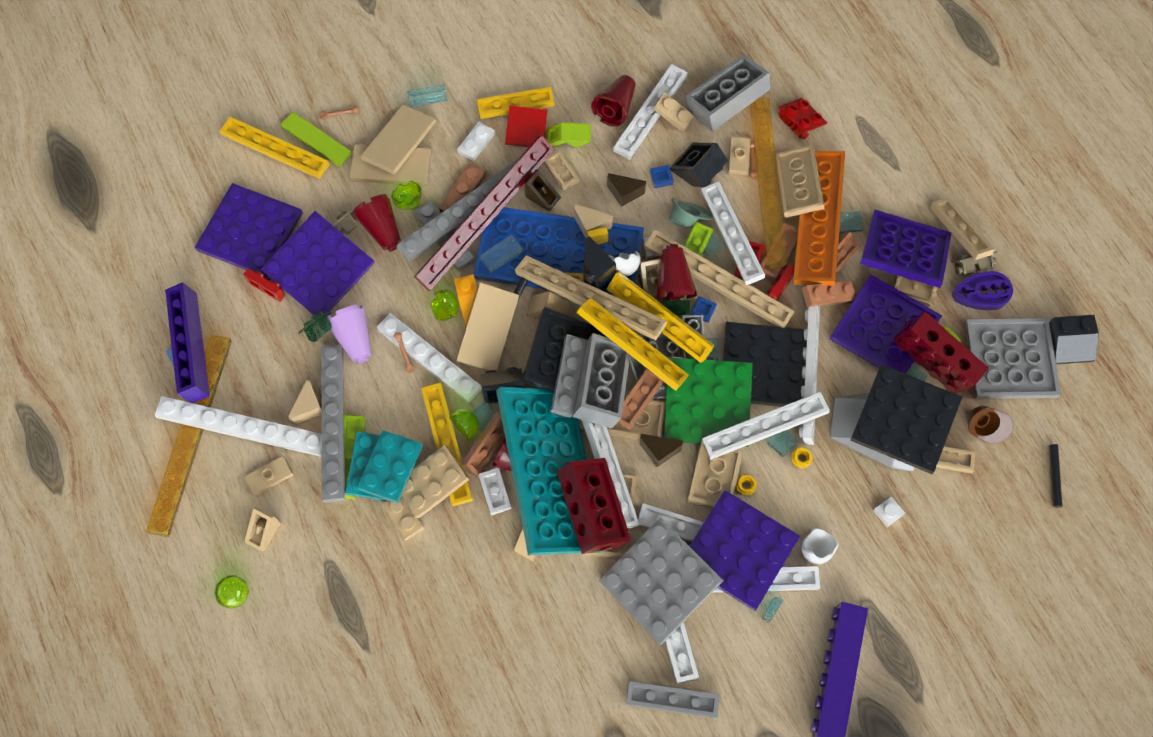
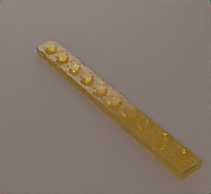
M758 98L750 104L766 265L767 268H787L788 259L770 98Z
M210 334L204 352L210 396L194 402V404L211 407L232 343L230 338ZM184 424L180 425L146 528L148 534L164 537L170 536L204 429Z

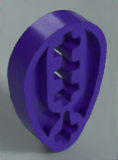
M996 271L982 272L963 280L954 289L952 297L955 302L969 308L998 310L1003 308L1011 299L1013 286L1010 280L1002 273ZM1000 286L1002 289H1006L1004 293L1002 290H998ZM991 287L992 290H997V291L995 292V294H993V292H992V291H988V289ZM980 288H982V291H987L985 295L979 292ZM960 290H962V292L964 294L966 293L967 295L963 297L962 294H959Z

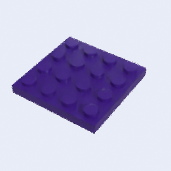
M232 183L198 240L195 249L198 252L244 270L259 271L267 278L268 276L261 271V268L289 239L303 211L295 206Z
M874 210L860 264L941 288L952 233Z
M314 211L266 262L261 271L279 283L283 290L318 320L322 321L372 267L375 261Z
M870 275L832 333L830 340L877 368L883 364L907 374L914 362L913 357L906 351L901 350L897 343L893 341V338L906 322L923 312H927L937 322H939L942 315L875 276Z
M724 490L690 544V547L724 580L717 588L756 611L800 538V535Z

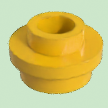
M800 447L793 451L791 461L797 468L804 469L811 465L813 456L808 449ZM798 456H803L805 461H799Z
M741 475L736 481V490L744 496L752 495L757 489V481L751 475ZM748 483L750 488L745 489L742 484Z

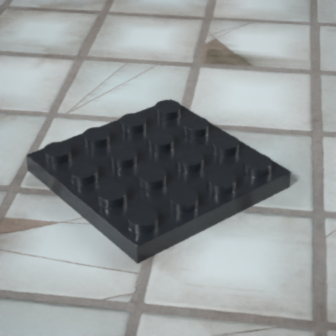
M544 307L524 370V383L554 393L565 336L569 334L588 340L592 333L600 335V331L589 323Z
M726 322L723 361L753 363L751 404L783 407L803 399L801 387L805 386V379L802 377V367L806 366V359L803 358V348L807 347V341L804 340V329Z
M881 364L850 441L933 474L962 396Z

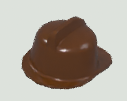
M978 406L972 411H967L969 432L974 437L990 443H999L1006 440L1013 431L1011 417L999 410L988 406Z

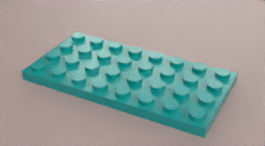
M500 387L496 392L528 556L582 554L557 471L569 462L587 460L578 418L572 416L569 418L551 413L554 393L533 388Z

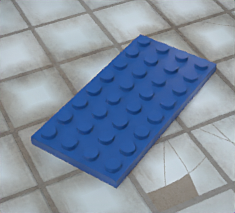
M504 207L482 232L474 269V278L517 285L521 276L516 275L515 269L526 255L563 273H584L586 238L574 217ZM613 223L612 228L608 230V243L599 244V246L608 256L618 257L620 253L633 254L635 251L640 255L644 227ZM637 270L632 275L626 276L634 283L636 281ZM529 280L526 285L527 287L546 289ZM607 288L604 290V292L614 296Z

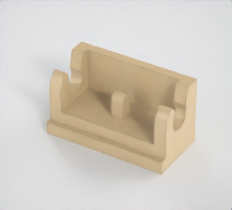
M896 276L893 286L895 289L921 304L931 306L937 295V287L909 280L902 276Z

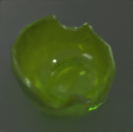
M409 181L407 185L400 183L392 191L391 200L399 209H414L420 204L422 189L414 181Z
M448 289L434 293V295H437L436 299L431 301L434 317L439 322L454 318L458 313L459 307L455 294Z
M458 409L449 417L450 420L453 419L457 431L465 436L466 440L473 438L478 433L479 422L471 411Z
M229 575L221 578L216 584L214 595L220 606L234 609L242 606L247 600L249 587L247 582L241 577Z

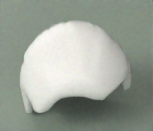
M637 251L633 254L620 253L618 257L609 255L616 263V273L621 272L625 276L632 275L640 265V255Z
M814 528L803 539L801 552L809 562L823 564L833 557L839 545L837 540L828 532Z

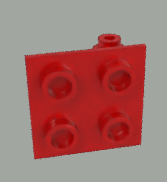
M803 98L779 106V118L788 127L791 126L790 129L792 131L795 130L794 133L803 140L809 136V131L827 124L822 115L816 112L809 102Z

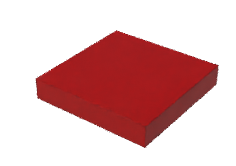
M509 106L505 145L529 147L538 136L542 135L545 138L548 110Z

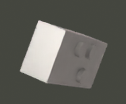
M742 55L685 96L688 111L713 132L771 89L769 72L746 55Z
M592 333L586 341L572 417L612 429L622 417L630 354L607 337Z

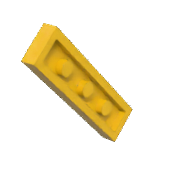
M551 87L476 99L480 119L508 115L509 106L537 109L555 107Z

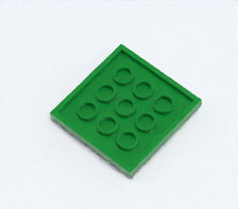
M668 358L689 374V376L676 391L667 384L665 438L683 440V443L701 444L704 437L750 420L753 363L704 360L700 363L696 359Z

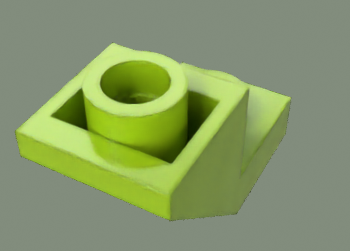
M558 123L547 128V141L552 147L568 143L578 148L591 143V125L583 123Z

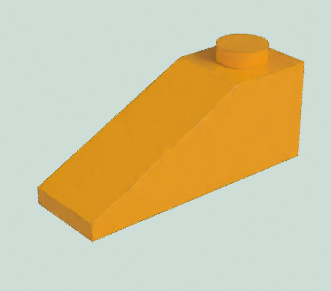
M474 274L454 279L465 328L477 294Z

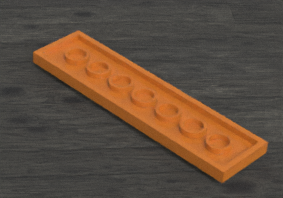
M815 151L825 209L800 214L793 282L795 285L822 284L824 286H835L845 151Z

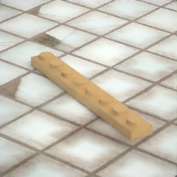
M654 230L644 246L646 250L661 258L662 250L666 249V245L678 244V247L683 248L692 277L775 326L785 328L794 313L792 309L753 286L746 285L741 279L659 231Z
M527 255L515 269L516 275L580 305H583L589 298H592L627 327L654 340H657L666 327V320Z

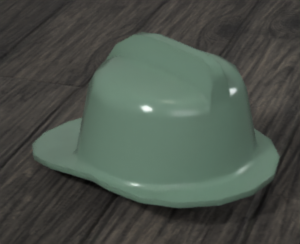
M672 198L674 206L669 217L671 223L681 227H691L698 219L710 220L713 217L708 210L701 206Z

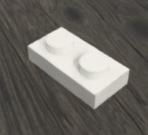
M478 122L458 147V154L474 162L495 135V130Z
M499 468L478 474L491 516L512 509Z

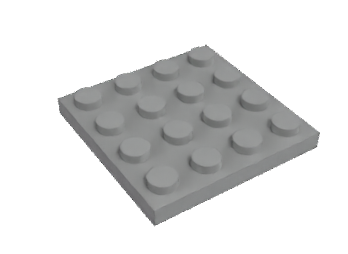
M1048 318L967 319L964 322L968 350L989 367L973 387L975 399L1058 398L1061 396Z
M659 518L599 581L657 643L662 645L724 580L662 518Z

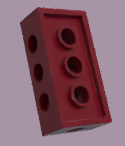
M923 312L906 322L893 338V341L897 343L901 350L906 351L913 357L915 363L922 365L931 377L940 381L947 391L955 394L974 387L989 368L927 312Z
M605 458L572 461L557 471L582 554L617 549L631 541Z

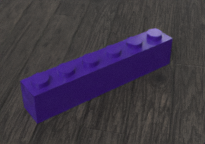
M182 282L166 289L165 294L176 391L179 396L190 403H194L209 397L210 392L197 293Z
M840 602L837 607L833 608L831 620H835L833 629L830 628L827 637L830 647L829 651H825L823 664H826L825 673H821L819 686L822 687L821 695H817L815 701V709H818L817 717L812 719L810 732H814L813 737L846 736L868 608L846 602Z

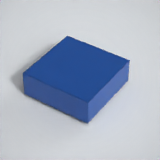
M669 165L650 169L654 188L673 185L674 181Z
M698 296L690 315H703V321L709 323L717 303Z

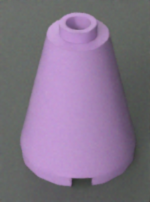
M352 305L335 311L336 316L332 318L328 315L325 318L326 324L351 361L357 362V364L367 362L369 360L368 357L372 354L364 306L361 305L359 308L358 305Z

